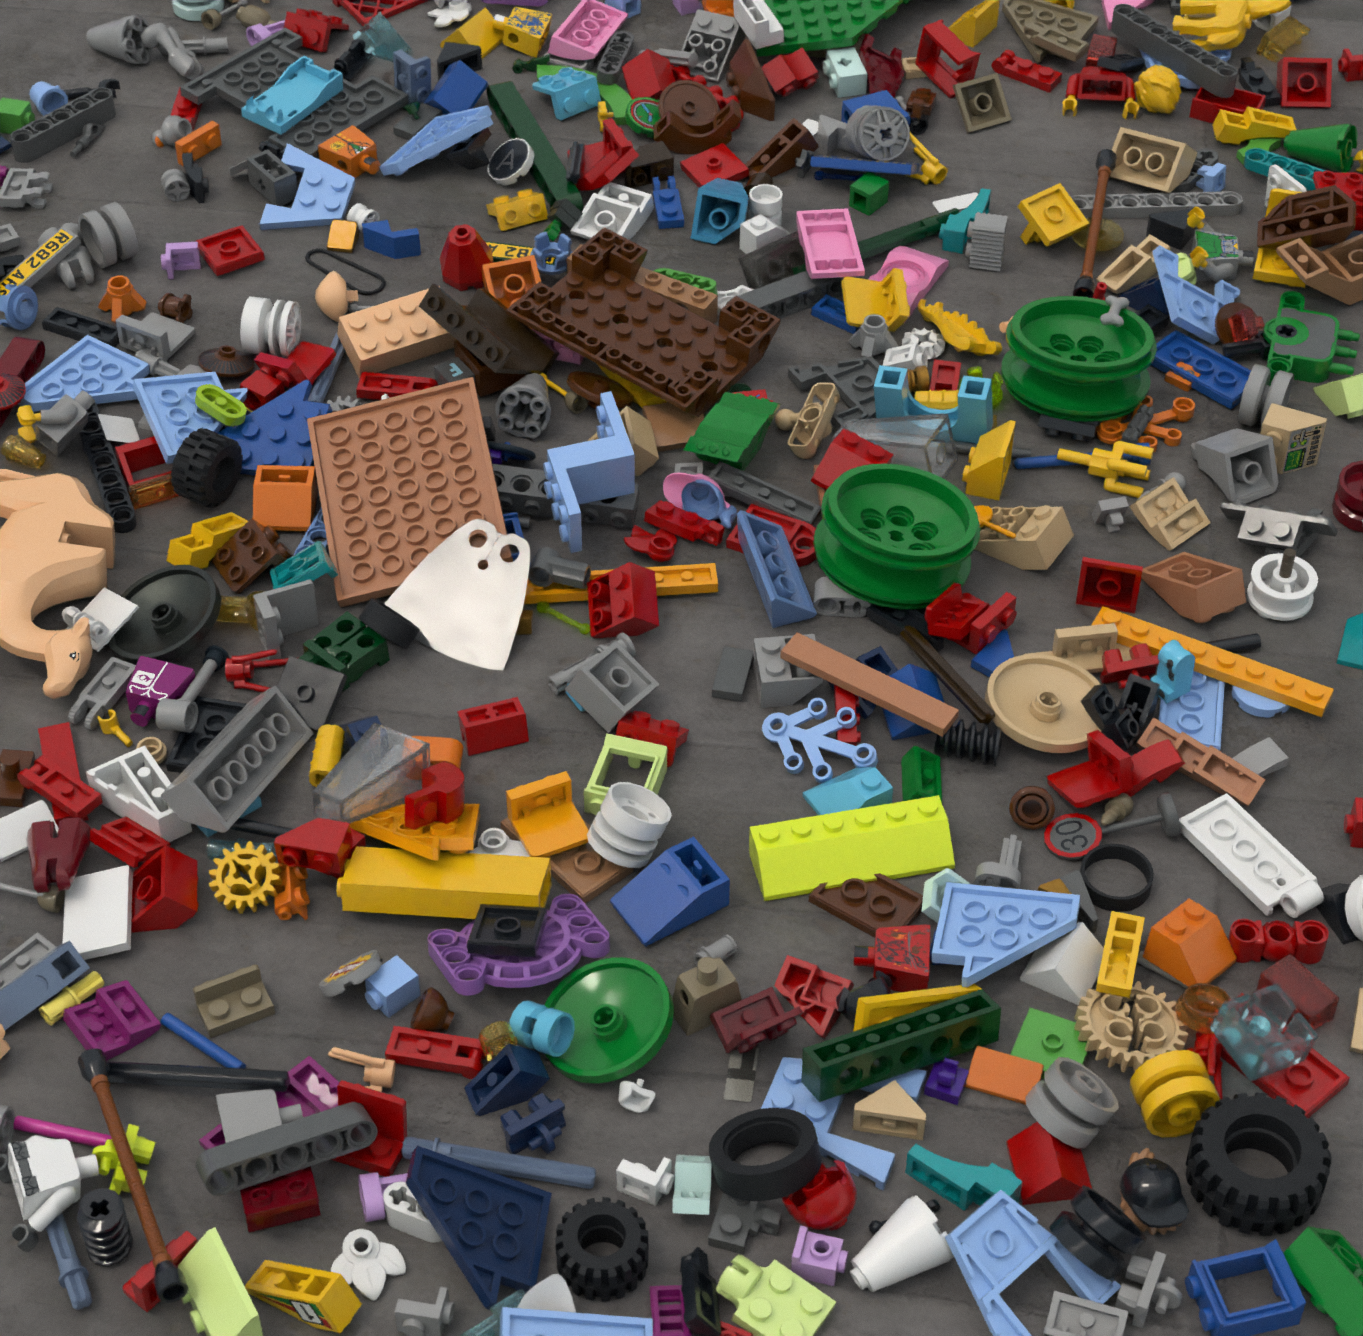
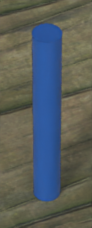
M166 1013L162 1017L161 1024L225 1068H246L245 1063L171 1013Z

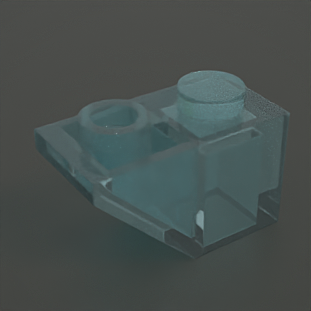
M381 12L371 18L352 35L354 39H362L365 42L366 53L373 54L374 57L394 62L393 52L402 49L408 54L412 50Z

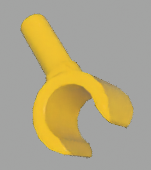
M108 710L109 719H101L100 716H97L101 731L104 734H114L127 747L132 746L133 741L120 728L114 710Z

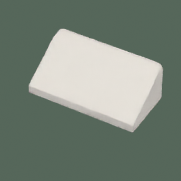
M39 800L0 818L1 862L28 850L26 838L33 822L54 821L58 836L59 828L44 800Z

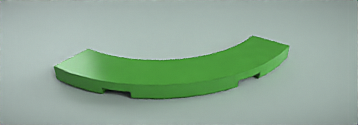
M537 65V82L539 81L538 78L545 75H556L560 69L567 66ZM572 67L574 70L585 71L587 74L594 75L597 79L596 73ZM597 81L600 98L602 101H606V108L609 112H613L614 122L617 125H628L625 120V112L632 98L616 83L605 85Z

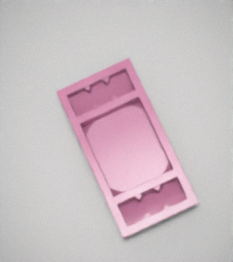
M848 208L796 211L799 241L805 255L806 270L811 279L865 276V269Z
M898 246L889 252L878 273L871 275L868 280L882 281L893 268L903 269L904 281L907 283L906 294L911 315L918 306L920 299L926 296L946 270L949 260L909 247Z

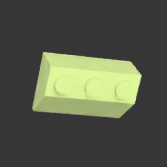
M1363 373L1313 387L1315 394L1335 416L1347 414V418L1350 419L1363 415Z
M216 1228L209 1229L178 1265V1268L184 1274L188 1286V1292L181 1300L183 1304L190 1302L194 1309L189 1314L197 1333L204 1331L206 1336H263L259 1314Z

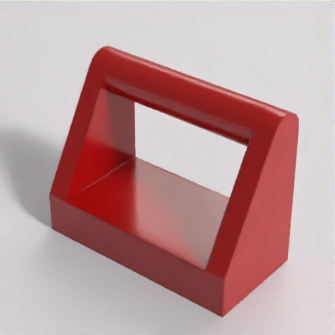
M154 436L115 447L118 466L131 494L171 483V471L134 481L132 478V472L166 463Z

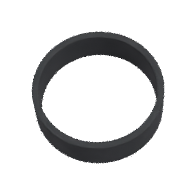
M1122 844L1097 846L1085 855L1080 869L1093 905L1101 909L1115 912L1131 911L1144 904L1150 895L1154 877L1152 865L1145 855L1130 846ZM1100 860H1123L1131 863L1143 873L1147 885L1143 890L1134 895L1124 897L1111 896L1093 887L1088 881L1085 871L1090 865Z

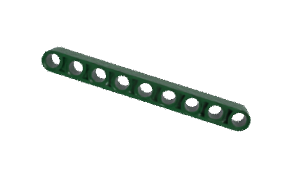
M507 81L488 85L486 92L489 104L510 140L515 138L524 139L534 151V160L529 172L550 207L555 201L566 198L582 212L584 207L579 190L572 181L568 182L566 180L567 171L513 82Z

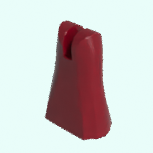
M80 817L66 818L59 821L58 837L54 821L51 822L50 820L33 822L28 830L26 841L31 863L32 884L34 890L38 893L50 892L51 883L57 882L59 891L71 888L80 862L91 843L89 839L91 828Z

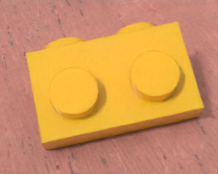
M532 189L518 191V196L509 198L508 195L493 198L494 203L486 205L488 215L496 216L499 230L501 231L548 219L543 193L532 192Z

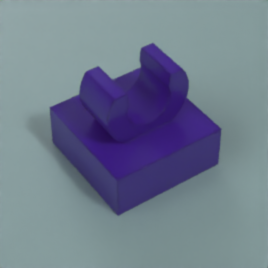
M945 1058L944 1062L934 1063L925 1085L924 1095L958 1105L965 1088L969 1070L958 1067V1061Z

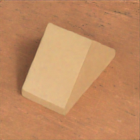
M894 1080L855 1104L853 1130L923 1140L926 1113Z

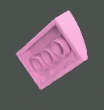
M582 0L552 35L548 53L573 60L595 59L612 35L628 18V13L597 0Z

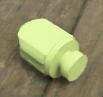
M1177 253L1178 276L1193 285L1196 284V270L1192 264V259L1185 253Z

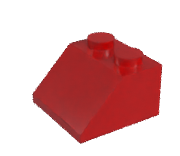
M1283 57L1277 63V91L1281 95V107H1331L1332 58Z
M844 428L830 444L811 482L827 490L844 472L863 465L890 464L894 454Z
M1083 557L1076 604L1098 608L1104 606L1116 611L1135 614L1143 567Z
M165 845L133 872L131 933L177 929L196 914L198 910L197 884L199 880L197 876V860Z

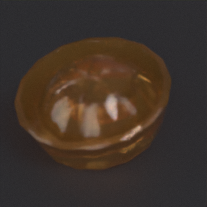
M1208 983L1190 985L1177 999L1174 1007L1177 1017L1184 1025L1205 1034H1217L1227 1031L1233 1025L1235 1019L1231 997L1223 989Z

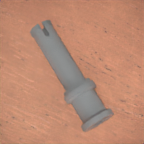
M622 632L610 643L596 646L594 653L552 676L550 675L547 677V682H549L548 685L551 691L557 695L565 690L567 684L572 681L580 669L615 641L634 657L636 651L631 639Z

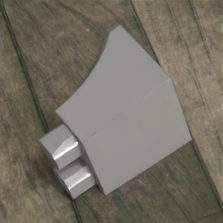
M1235 428L1191 444L1192 458L1197 460L1198 468L1208 474L1218 484L1230 503L1232 501L1248 503L1273 494L1276 491L1278 475L1273 437Z

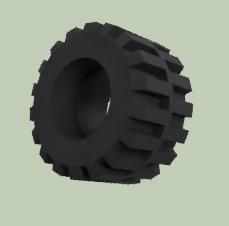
M200 428L190 433L189 437H186L181 447H179L173 461L171 484L174 486L173 490L175 493L209 508L219 506L232 493L239 479L243 461L242 449L239 443L208 429Z
M602 1197L601 1202H595V1198L587 1199V1204L584 1206L580 1203L572 1206L573 1213L566 1212L562 1216V1224L558 1223L556 1228L555 1247L558 1274L562 1275L567 1286L572 1285V1293L577 1296L585 1293L586 1300L594 1301L595 1297H602V1302L610 1301V1296L616 1295L617 1299L625 1297L626 1289L633 1292L638 1287V1280L643 1281L649 1262L648 1230H646V1223L643 1217L638 1218V1211L633 1207L626 1209L625 1202L617 1200L616 1203H611L610 1198ZM600 1242L611 1243L620 1248L617 1252L608 1256H595L585 1251L588 1246Z

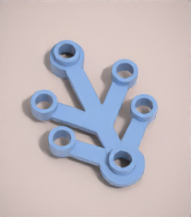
M814 698L809 702L807 708L789 716L780 712L773 713L766 717L762 724V731L766 739L779 744L784 756L785 768L791 774L800 773L804 768V762L801 755L795 753L790 739L802 742L812 763L814 778L821 784L832 779L833 772L830 765L824 762L819 748L852 759L856 768L876 767L878 763V755L872 745L862 743L854 746L826 736L842 728H852L856 724V714L850 707L841 708L837 712L836 717L807 730L797 727L813 718L822 719L827 715L828 707L826 702L822 698ZM817 705H822V706H823V709H822L821 711H819V712H814V711H813V708H814L815 706H817ZM846 714L852 715L849 721L841 720ZM775 724H783L779 730L772 729ZM861 752H869L866 758L858 757ZM792 760L799 761L795 767H790L789 763ZM822 769L828 770L825 776L817 775Z

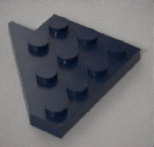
M417 1146L412 1152L406 1185L485 1309L491 1310L496 1305L500 1284L527 1293L537 1283L552 1193Z

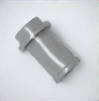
M726 934L707 947H699L694 955V962L697 966L698 961L703 957L725 960L738 952L736 949L738 948L737 944L730 935Z

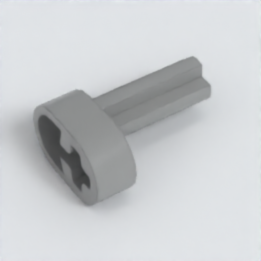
M1010 835V839L1003 838L999 863L983 862L977 866L974 885L1020 889L1021 873L1018 870L1022 841L1016 840V835Z

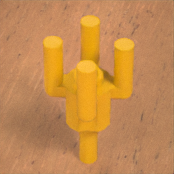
M1116 441L1112 451L1094 448L1092 455L1059 448L1057 459L1089 466L1088 473L1090 475L1105 478L1103 487L1106 491L1139 498L1144 493L1143 487L1117 482L1119 476H1127L1148 481L1151 470L1147 469L1148 466L1127 462V460L1123 459V455L1129 454L1152 459L1154 448Z

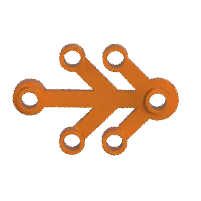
M1147 395L1139 407L1144 404L1151 407L1153 405L1152 397ZM1179 397L1173 401L1172 409L1153 414V418L1143 432L1152 436H1140L1137 443L1148 442L1150 448H1154V453L1156 452L1158 441L1153 436L1164 438V443L1168 446H1178L1182 438L1180 430L1156 425L1174 419L1178 422L1189 421L1194 415L1195 402L1187 397ZM1139 407L1135 409L1132 418L1137 413ZM1128 414L1116 419L1102 421L1096 430L1097 438L1106 444H1114L1116 441H1121L1123 438L1122 434L1130 423L1121 424V420L1126 419Z

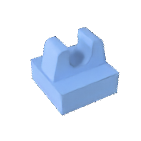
M1217 162L1214 166L1204 165L1197 170V174L1202 175L1204 178L1199 179L1196 182V186L1201 188L1203 192H1220L1225 187L1226 165Z

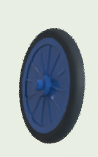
M488 442L489 449L502 451L503 461H508V459L532 461L536 458V454L533 451L510 445V442H505V444Z

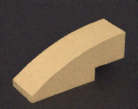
M1149 235L1137 247L1130 245L1096 278V281L1106 283L1107 289L1115 294L1125 292L1132 286L1146 281L1157 273L1153 250L1159 245L1170 250V246Z

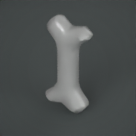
M1109 295L1106 297L1105 302L1110 309L1108 313L1100 316V322L1103 325L1121 327L1124 324V320L1119 314L1121 309L1129 306V301L1125 297Z

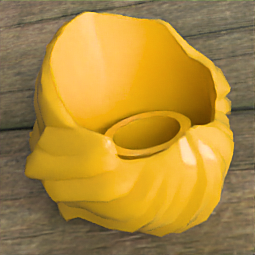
M1162 65L1150 66V68H1147L1146 71L1139 75L1138 81L1134 84L1137 102L1140 107L1145 108L1148 112L1169 114L1176 109L1180 99L1179 95H1181L1182 91L1178 76L1170 68Z

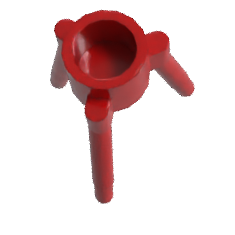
M276 649L232 656V658H227L225 662L227 682H234L235 689L245 688L263 693L270 687L247 682L248 679H253L254 668L286 665L289 658L252 661L276 655Z
M1202 1035L1195 1040L1194 1048H1187L1186 1050L1198 1053L1203 1059L1208 1075H1214V1086L1220 1099H1222L1221 1070L1223 1062L1220 1058L1223 1046L1216 1036Z

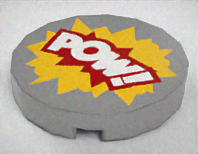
M377 950L363 953L328 974L319 983V988L325 997L339 995L346 990L344 987L351 984L358 985L380 969L383 959Z

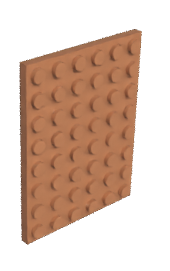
M473 377L307 419L329 555L338 573V576L333 579L337 602L340 608L368 601L371 598L376 599L392 595L427 555L469 521L483 519L494 524L499 533L507 535ZM483 530L473 531L468 538L470 545L476 548L483 546L487 541L486 533ZM510 544L504 546L500 552L501 558L505 562H513ZM481 560L478 563V568L481 570L488 567L486 560Z

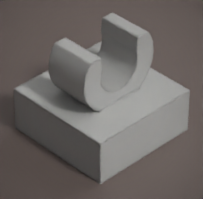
M1126 496L1098 501L1091 514L1094 523H1105L1108 533L1120 531L1119 525L1124 523L1123 517L1129 507Z

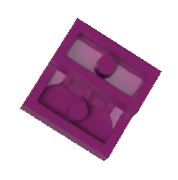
M128 980L97 989L95 1000L64 1009L63 1020L85 1050L101 1049L105 1052L107 1060L140 1044L157 1032L161 1026V1023Z

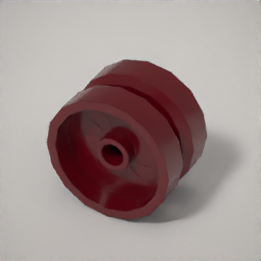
M1363 460L1352 462L1342 469L1332 503V510L1336 519L1347 528L1358 532H1363Z

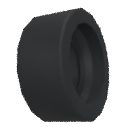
M373 598L370 599L359 616V619L368 627L404 649H408L420 630L405 617Z

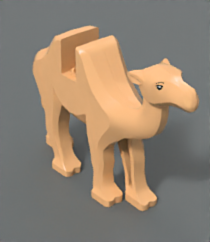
M0 469V517L7 519L0 529V646L17 656L45 662L48 678L43 684V693L51 699L61 698L70 694L77 681L86 675L90 667L93 650L89 635V619L87 617L80 618L71 629L56 631L41 629L32 621L39 613L55 605L94 597L104 587L107 589V568L113 569L115 561L114 521L108 513L94 504L85 485L75 477L62 473L33 476L8 469Z

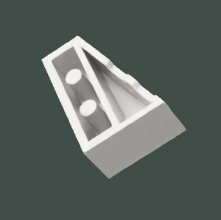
M145 745L86 771L89 786L102 796V805L120 817L130 818L168 842L192 832L191 823L181 821L162 798L161 794L170 786L171 782Z

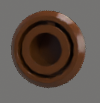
M1025 786L1013 795L1009 811L1017 825L1025 829L1035 830L1046 826L1052 820L1055 805L1051 795L1045 789L1038 786Z
M430 987L424 991L413 1013L410 1028L431 1032L439 1029L447 1031L452 1022L454 1012L449 1010L446 999L438 990Z

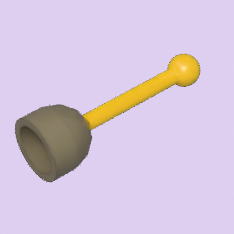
M539 374L545 379L549 387L565 397V405L570 411L580 414L587 408L589 400L581 397L573 390L565 391L550 381L546 374Z

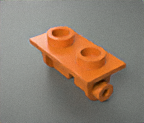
M279 863L282 872L277 875L280 876L282 885H274L278 893L274 897L275 914L281 920H289L292 915L299 913L304 920H307V905L310 903L305 880L308 878L307 869L298 866L289 867Z

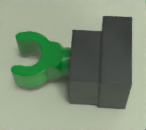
M566 198L555 201L549 209L551 212L547 216L552 223L543 232H547L549 241H554L558 237L560 230L566 231L571 229L583 213Z

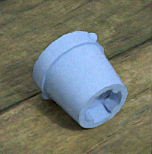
M40 81L35 83L30 89V99L43 116L68 103V97L59 88V85L52 86L47 82Z

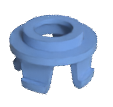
M542 232L535 236V247L530 255H535L538 271L548 275L566 272L567 257L572 253L571 239L564 233L560 235L558 243L549 242L547 232ZM555 257V264H546L545 258Z
M7 284L6 289L10 290L8 295H0V311L5 313L6 318L0 319V325L25 330L33 324L37 316V296L33 289L28 286Z

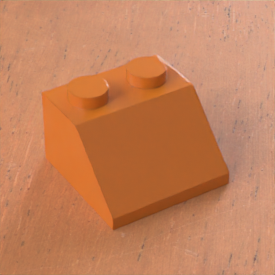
M1190 898L1151 927L1143 958L1197 993L1230 968L1237 959L1217 915Z

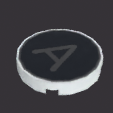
M515 138L501 144L489 159L488 174L497 184L504 186L513 184L518 181L517 177L528 173L533 164L534 151L524 139Z

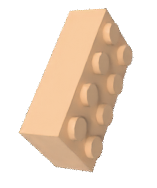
M429 289L339 317L337 336L359 378L362 372L377 373L454 348V341L457 339L419 307Z

